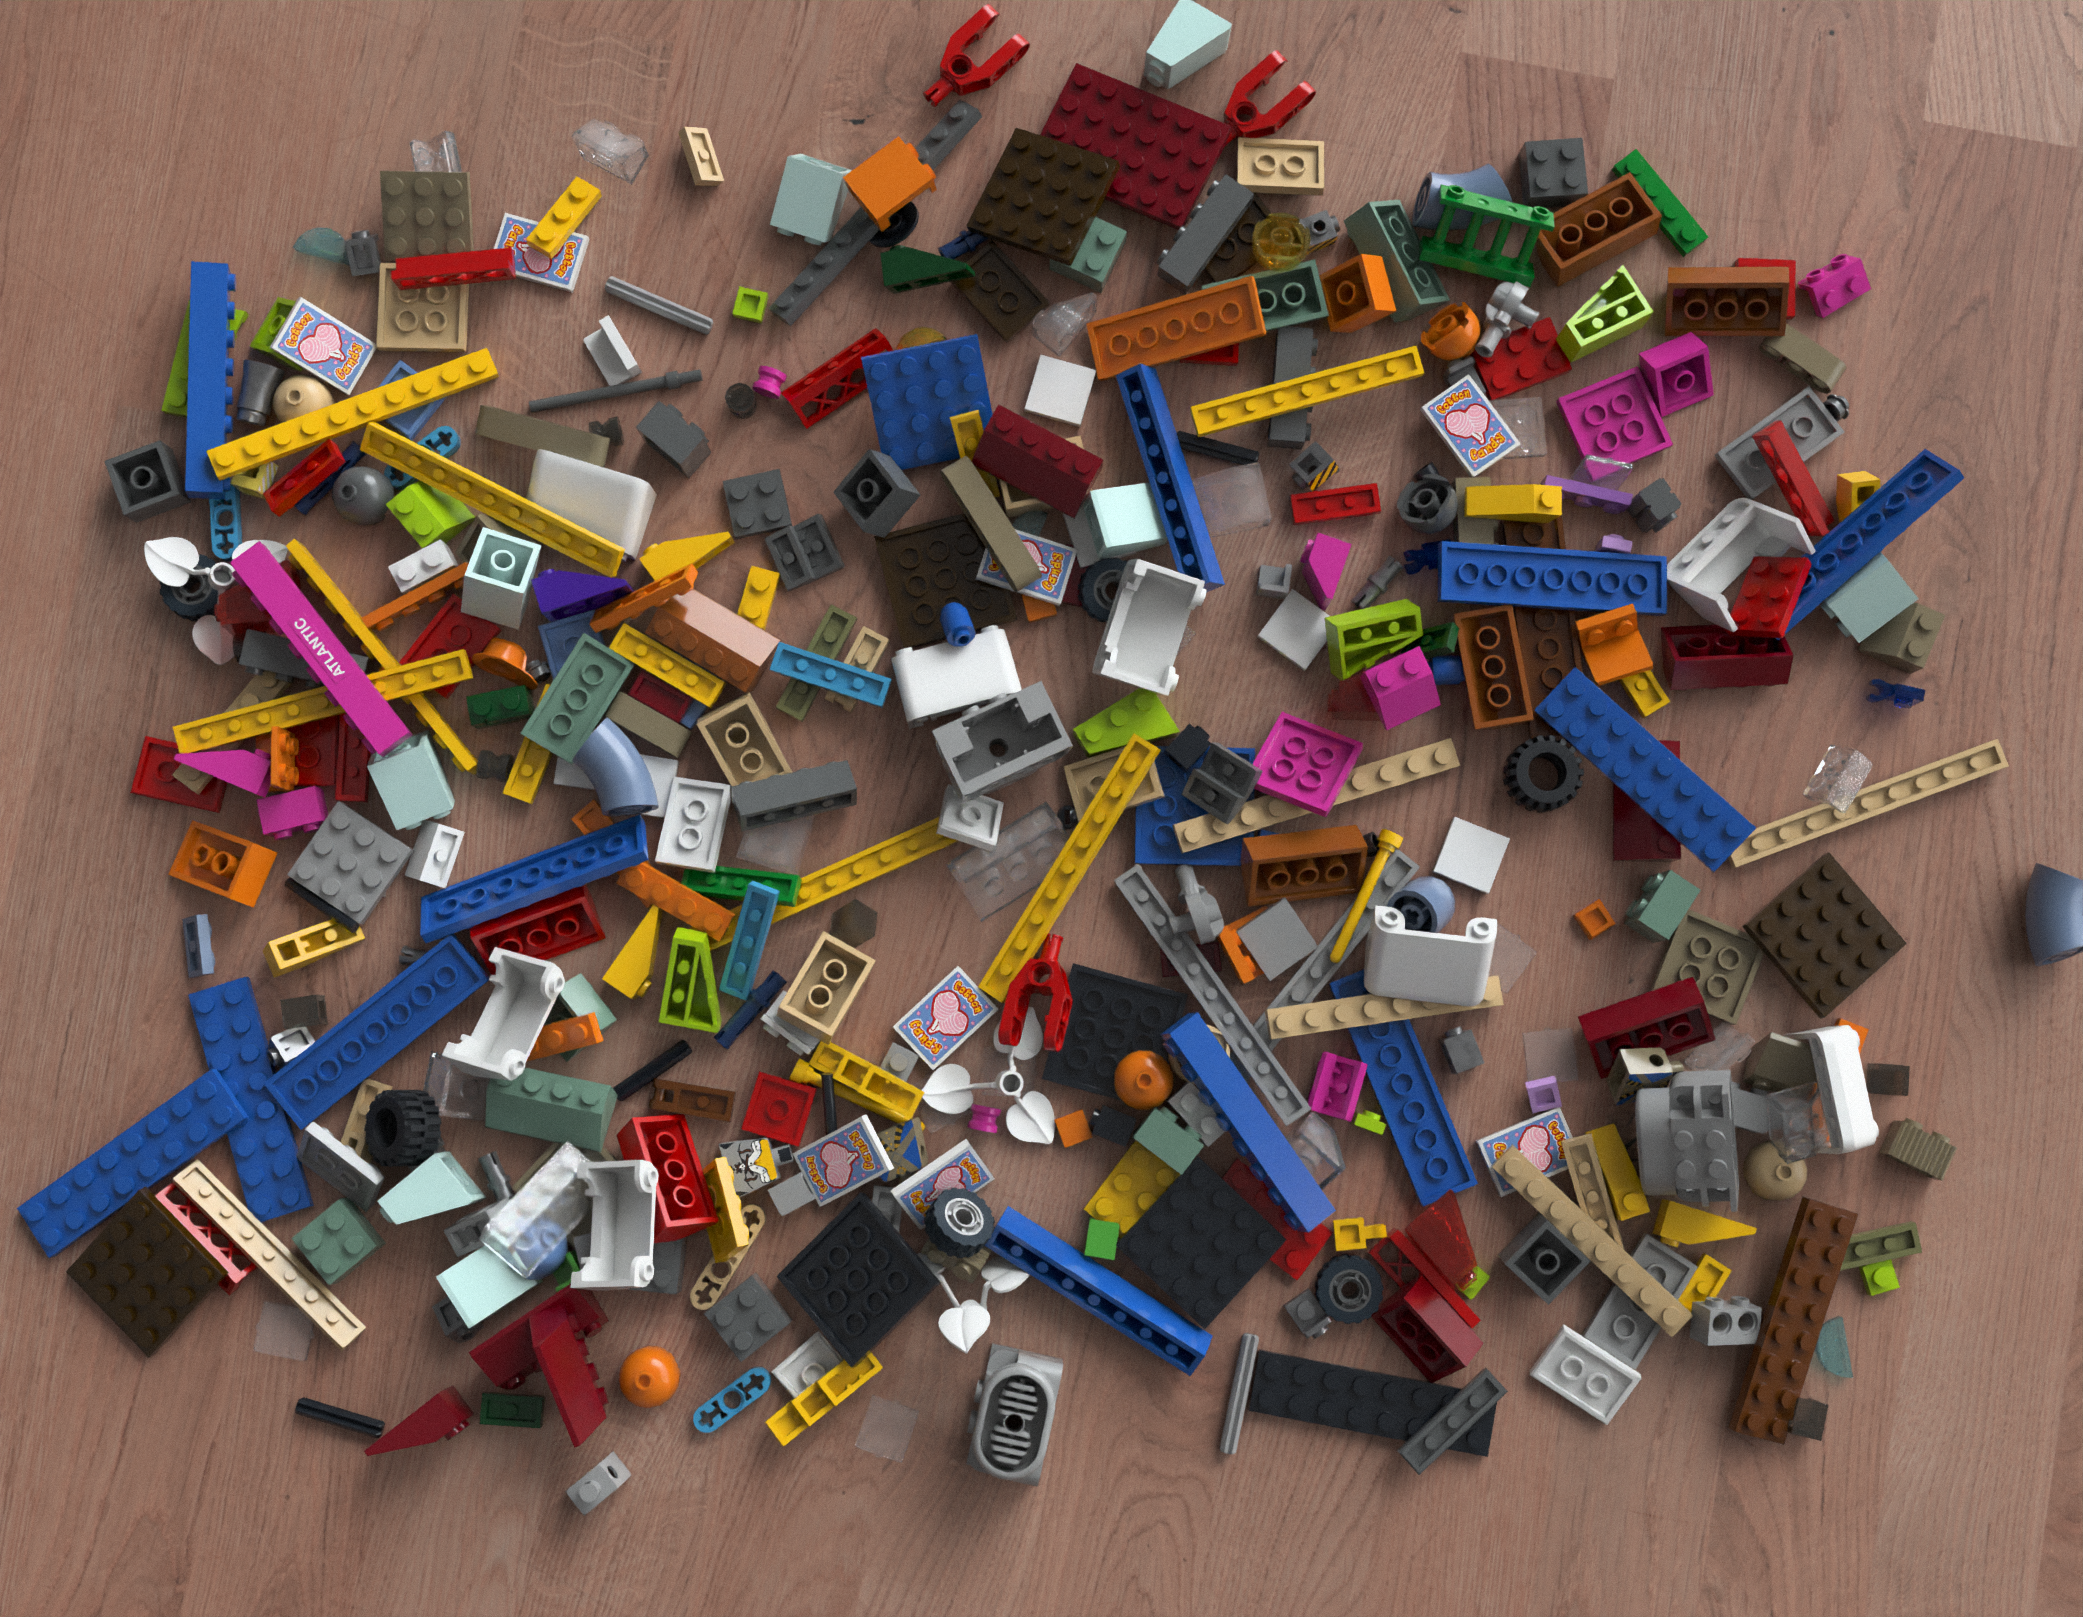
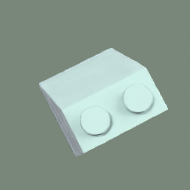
M1179 0L1146 52L1144 76L1152 85L1170 89L1225 53L1229 44L1232 24L1192 0Z
M804 154L788 156L770 225L778 227L777 232L787 236H794V233L805 236L804 241L811 244L821 245L822 242L830 241L848 193L843 177L852 170Z
M1150 482L1090 491L1082 506L1099 560L1161 546L1168 540Z
M483 527L464 575L461 612L519 630L528 605L532 588L531 579H534L541 545Z
M1880 552L1834 593L1828 596L1820 606L1831 619L1835 616L1840 619L1836 625L1846 637L1852 634L1860 643L1919 598L1888 559Z
M429 730L411 736L384 757L377 752L371 755L367 768L396 830L404 827L406 830H411L420 826L425 819L430 817L440 819L451 813L450 810L453 809L455 799Z
M447 1151L434 1153L377 1202L382 1207L380 1212L388 1222H394L397 1225L481 1202L486 1196L453 1155Z
M509 1233L501 1239L481 1247L436 1276L468 1328L484 1322L543 1282L542 1279H526L523 1277L525 1276L518 1270L514 1271L509 1266L504 1252V1243Z

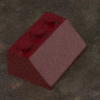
M1422 1275L1403 1285L1379 1306L1377 1312L1371 1315L1372 1319L1431 1383L1467 1367L1484 1344L1475 1332L1459 1317L1453 1307L1440 1296L1433 1285Z

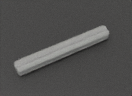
M613 276L609 277L605 284L607 293L703 334H709L714 322L711 318Z
M1250 1333L1242 1335L1220 1443V1451L1226 1454H1235L1237 1450L1259 1337Z

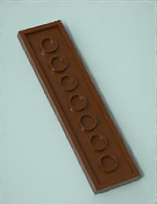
M1562 515L1549 523L1501 520L1504 545L1566 549ZM1513 607L1534 720L1528 724L1529 738L1533 739L1541 735L1543 737L1549 735L1560 736L1534 712V709L1575 667L1582 672L1575 611Z
M1802 1196L1728 1426L1734 1432L1785 1444L1858 1217L1857 1213Z

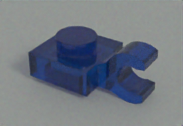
M1445 539L1421 544V550H1407L1403 552L1406 562L1414 561L1404 565L1406 573L1409 575L1416 574L1425 565H1427L1429 570L1438 569V543L1441 541L1451 542V540Z
M1881 679L1869 681V685L1876 686L1879 689L1878 696L1874 694L1866 696V700L1876 703L1886 699L1894 701L1893 705L1897 707L1912 708L1913 705L1924 701V689L1898 683L1893 685Z

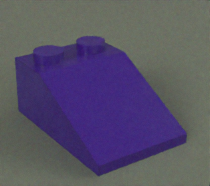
M554 569L538 573L537 578L531 579L541 613L550 622L597 610L634 592V589L625 579L560 570L555 572Z

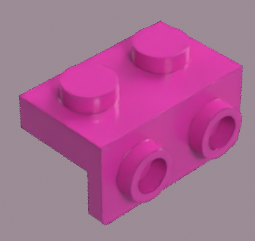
M1847 254L1838 255L1831 259V263L1821 269L1810 271L1806 278L1798 282L1800 289L1808 291L1816 316L1824 318L1871 289L1861 258Z
M1323 1051L1321 1059L1317 1064V1073L1313 1087L1308 1096V1105L1311 1110L1352 1122L1368 1064Z

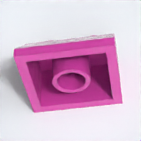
M1692 332L1638 354L1641 374L1661 417L1714 395L1708 346Z
M1317 533L1314 541L1308 539L1300 562L1304 563L1302 574L1319 608L1326 610L1333 599L1352 544Z
M1420 646L1365 671L1360 676L1386 731L1441 705L1433 673Z

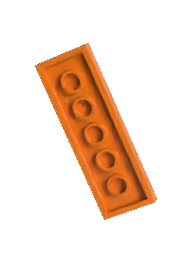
M1253 276L1086 323L1097 377L1100 381L1115 378L1117 374L1140 363L1154 367L1267 335L1256 282Z

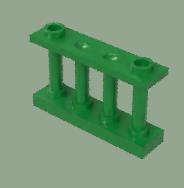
M1441 184L1439 188V203L1445 205L1434 236L1427 237L1422 235L1419 244V260L1511 283L1517 281L1524 286L1531 287L1534 280L1533 263L1529 262V258L1541 229L1553 232L1555 227L1553 212L1540 206L1533 208L1469 192L1457 185L1446 186ZM1456 208L1473 212L1464 239L1460 244L1445 241ZM1485 215L1501 219L1491 248L1488 251L1473 248ZM1513 222L1530 226L1519 255L1515 258L1501 255Z

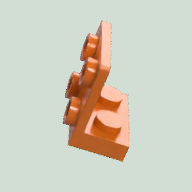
M1633 603L1575 621L1579 646L1596 686L1653 669V662L1638 630L1637 612Z
M272 726L271 733L256 737V748L271 754V786L268 793L294 791V785H297L299 780L298 769L295 767V755H298L299 742L295 737V733L279 726Z
M1263 906L1224 926L1223 931L1216 936L1241 985L1264 973L1239 938L1236 930L1268 908L1267 906Z

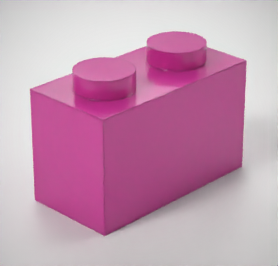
M316 786L256 800L263 834L274 837L275 840L293 837L292 832L301 830L304 833L317 832L329 815L324 791Z

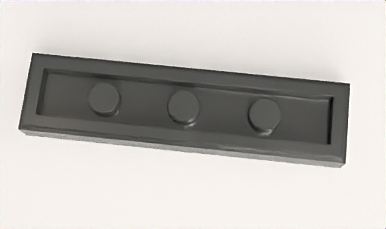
M1484 1368L1397 1450L1398 1453L1420 1475L1508 1391L1487 1368Z

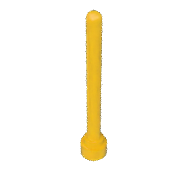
M1381 829L1377 838L1379 850L1330 954V960L1333 963L1341 961L1390 853L1393 854L1395 849L1399 850L1403 837L1386 829Z
M799 1058L789 1080L799 1084L802 1082L806 1085L809 1082L822 1088L821 1075L814 1072V1068L809 1066V1062ZM834 1081L835 1095L897 1124L910 1120L871 1098ZM920 1121L923 1132L925 1129V1125L922 1121Z

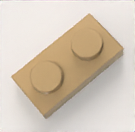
M684 127L678 133L695 185L719 186L724 179L707 128Z

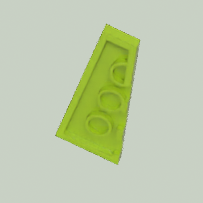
M190 300L161 410L165 414L187 418ZM235 309V320H230V330H234L235 340L239 327L242 323H245L249 316L246 311Z

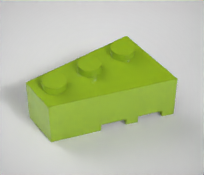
M1622 265L1604 283L1599 291L1565 324L1556 341L1572 363L1643 328L1654 311L1624 265Z
M1408 599L1324 618L1331 674L1343 683L1362 668H1369L1374 665V661L1388 653L1392 654L1423 636L1420 607Z
M1138 688L1073 729L1074 737L1088 758L1126 746L1134 733L1144 740H1148L1149 743L1175 738L1180 734L1179 729L1156 693L1142 688Z
M677 927L671 946L659 1023L714 1033L719 1032L722 1019L707 932Z

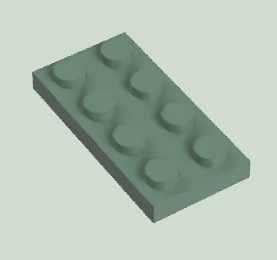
M583 633L520 734L573 765L574 762L572 760L593 733L635 664Z

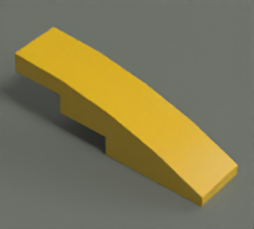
M820 1041L809 1062L810 1066L824 1073H833L834 1079L909 1119H912L925 1093L832 1042L828 1045Z
M872 1352L854 1368H851L846 1360L843 1359L764 1423L780 1445L784 1447L803 1430L810 1427L829 1410L852 1394L883 1367Z

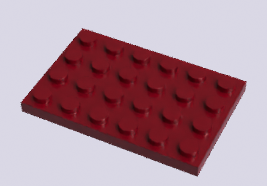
M1076 63L1040 135L1118 160L1120 168L1106 194L1105 200L1179 230L1182 226L1185 227L1232 132V126Z

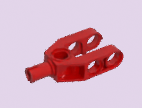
M990 4L983 6L950 37L940 64L941 78L927 91L923 92V96L928 103L932 100L931 106H938L952 91L956 92L959 96H963L991 87L1030 48V43L1021 34H1016L980 67H977L971 58L963 53L976 39L979 41L983 38V33L994 23L997 16H1000ZM962 68L967 72L965 74L958 75L954 73V70Z
M1278 50L1269 54L1236 83L1224 112V123L1232 126V132L1225 146L1235 137L1261 138L1275 134L1315 97L1316 90L1307 81H1304L1266 114H1261L1255 104L1248 100L1250 95L1262 85L1266 86L1269 83V79L1281 69L1285 62H1288ZM1242 114H1247L1252 119L1248 122H1242L1238 120V117Z
M1048 933L1044 939L1040 958H1030L1009 984L998 1032L1000 1044L1018 1046L1031 995L1038 993L1044 996L1053 995L1049 1015H1045L1044 1020L1047 1024L1044 1033L1043 1050L1054 1052L1061 1050L1073 1003L1066 972L1058 962L1063 937L1053 934L1052 938H1050L1051 934ZM1050 974L1045 982L1039 983L1044 975Z

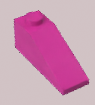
M257 748L254 754L246 750L181 753L176 754L174 757L176 761L262 797H266L271 786V754Z

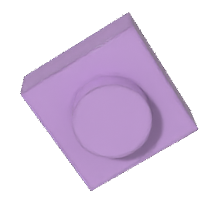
M1610 534L1601 538L1596 545L1595 551L1630 554L1632 541L1624 540V537L1620 535Z
M1555 1076L1525 1082L1532 1113L1562 1107Z

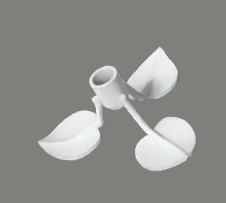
M168 537L146 541L144 553L147 565L160 582L172 587H181L187 583L189 574L194 576L207 575L210 586L218 590L216 617L212 615L201 617L193 627L192 637L199 651L215 664L223 665L230 661L239 651L244 639V628L241 621L233 615L222 617L225 590L231 587L235 579L231 574L235 569L227 563L220 562L211 569L194 570L193 568L196 567L199 561L198 551L191 542L183 538ZM251 540L240 544L232 554V560H234L260 541L268 548L283 568L288 548L275 541Z
M1028 1007L1018 1046L1000 1044L998 1038L1000 1022L997 1024L993 1033L994 1047L999 1052L1008 1053L1009 1069L1000 1072L995 1082L970 1084V1075L965 1068L957 1064H946L933 1072L922 1089L925 1092L922 1098L931 1107L944 1113L957 1114L966 1111L973 1104V1095L970 1090L997 1088L1002 1094L1014 1095V1100L1017 1103L1012 1105L1006 1113V1126L1014 1137L1026 1142L1050 1144L1053 1141L1055 1118L1052 1106L1043 1094L1036 1091L1027 1092L1021 1100L1020 1091L1023 1088V1078L1019 1073L1015 1072L1016 1066H1014L1013 1056L1020 1060L1030 1059L1037 1055L1042 1047V1029L1033 1007Z
M922 1253L917 1254L941 1282L942 1287L955 1307L946 1310L940 1316L938 1322L939 1329L950 1344L966 1354L990 1324V1315L986 1305L988 1290L992 1287L997 1293L1009 1292L1020 1286L1030 1276V1274L1002 1256L995 1257L984 1265L981 1272L982 1278L987 1281L983 1285L981 1303L979 1304L975 1300H966L960 1305L946 1280L940 1275L946 1267H943L942 1264L933 1263Z

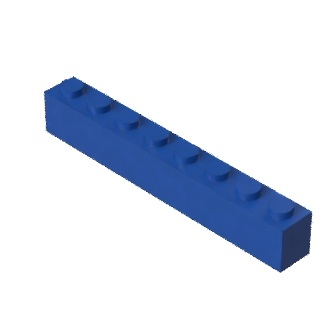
M191 261L185 492L188 498L225 499L226 491H231V477L219 481L206 452L226 444L227 433H232L233 419L232 416H228V405H233V387H228V376H234V359H229V348H234L235 333L234 330H230V320H235V302H230V292H236V274H231L228 263Z
M1140 363L1117 374L1116 378L1179 573L1205 581L1203 589H1206L1207 593L1225 585L1157 371L1155 368Z
M1188 1013L1160 1034L1165 1040L1163 1045L1166 1051L1172 1057H1176L1181 1063L1182 1067L1180 1069L1185 1078L1190 1082H1194L1200 1090L1198 1096L1207 1107L1211 1106L1216 1113L1215 1120L1223 1131H1228L1234 1139L1232 1144L1241 1156H1246L1251 1163L1249 1168L1252 1174L1259 1181H1263L1269 1189L1267 1191L1268 1197L1275 1205L1281 1206L1286 1214L1284 1219L1287 1224L1295 1231L1309 1233L1335 1212V1208L1199 1013Z
M1008 1206L995 1225L991 1238L984 1246L1187 1375H1192L1205 1357L1213 1335Z

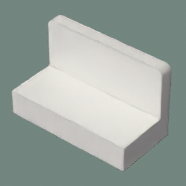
M608 315L599 320L602 328L585 337L583 341L610 386L622 384L642 373L610 316Z
M423 820L405 876L446 889L465 832L439 823Z

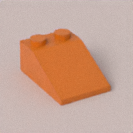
M192 820L168 875L254 908L277 856V852Z

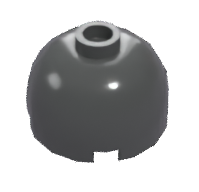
M367 466L351 467L343 471L335 480L332 488V500L336 511L344 519L363 526L375 525L383 521L386 517L384 514L388 510L386 504L394 498V489L390 479L377 469Z
M1426 474L1421 476L1423 480L1415 484L1411 481L1405 486L1399 495L1397 508L1400 516L1409 528L1422 534H1434L1448 527L1455 519L1458 500L1454 489L1445 477L1438 474Z

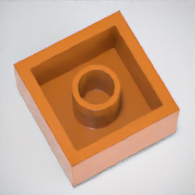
M1360 254L1319 275L1329 314L1327 320L1331 332L1353 333L1397 312L1382 256Z

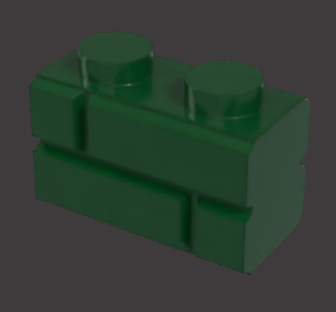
M526 685L466 696L470 722L477 729L518 722L520 719L528 720L535 711L531 689L527 688Z

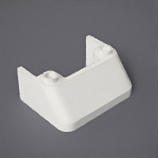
M1738 498L1730 502L1667 564V582L1702 618L1735 632L1738 628L1727 610L1728 601L1721 593L1751 564L1753 557H1781L1790 547L1813 555L1816 550L1799 518L1749 498Z
M1840 1025L1784 1034L1783 1036L1794 1040L1809 1039L1830 1138L1829 1143L1808 1146L1807 1152L1843 1154L1873 1145L1879 1136V1129L1877 1123L1873 1120L1858 1050L1860 1045L1858 1033L1852 1030L1849 1025Z

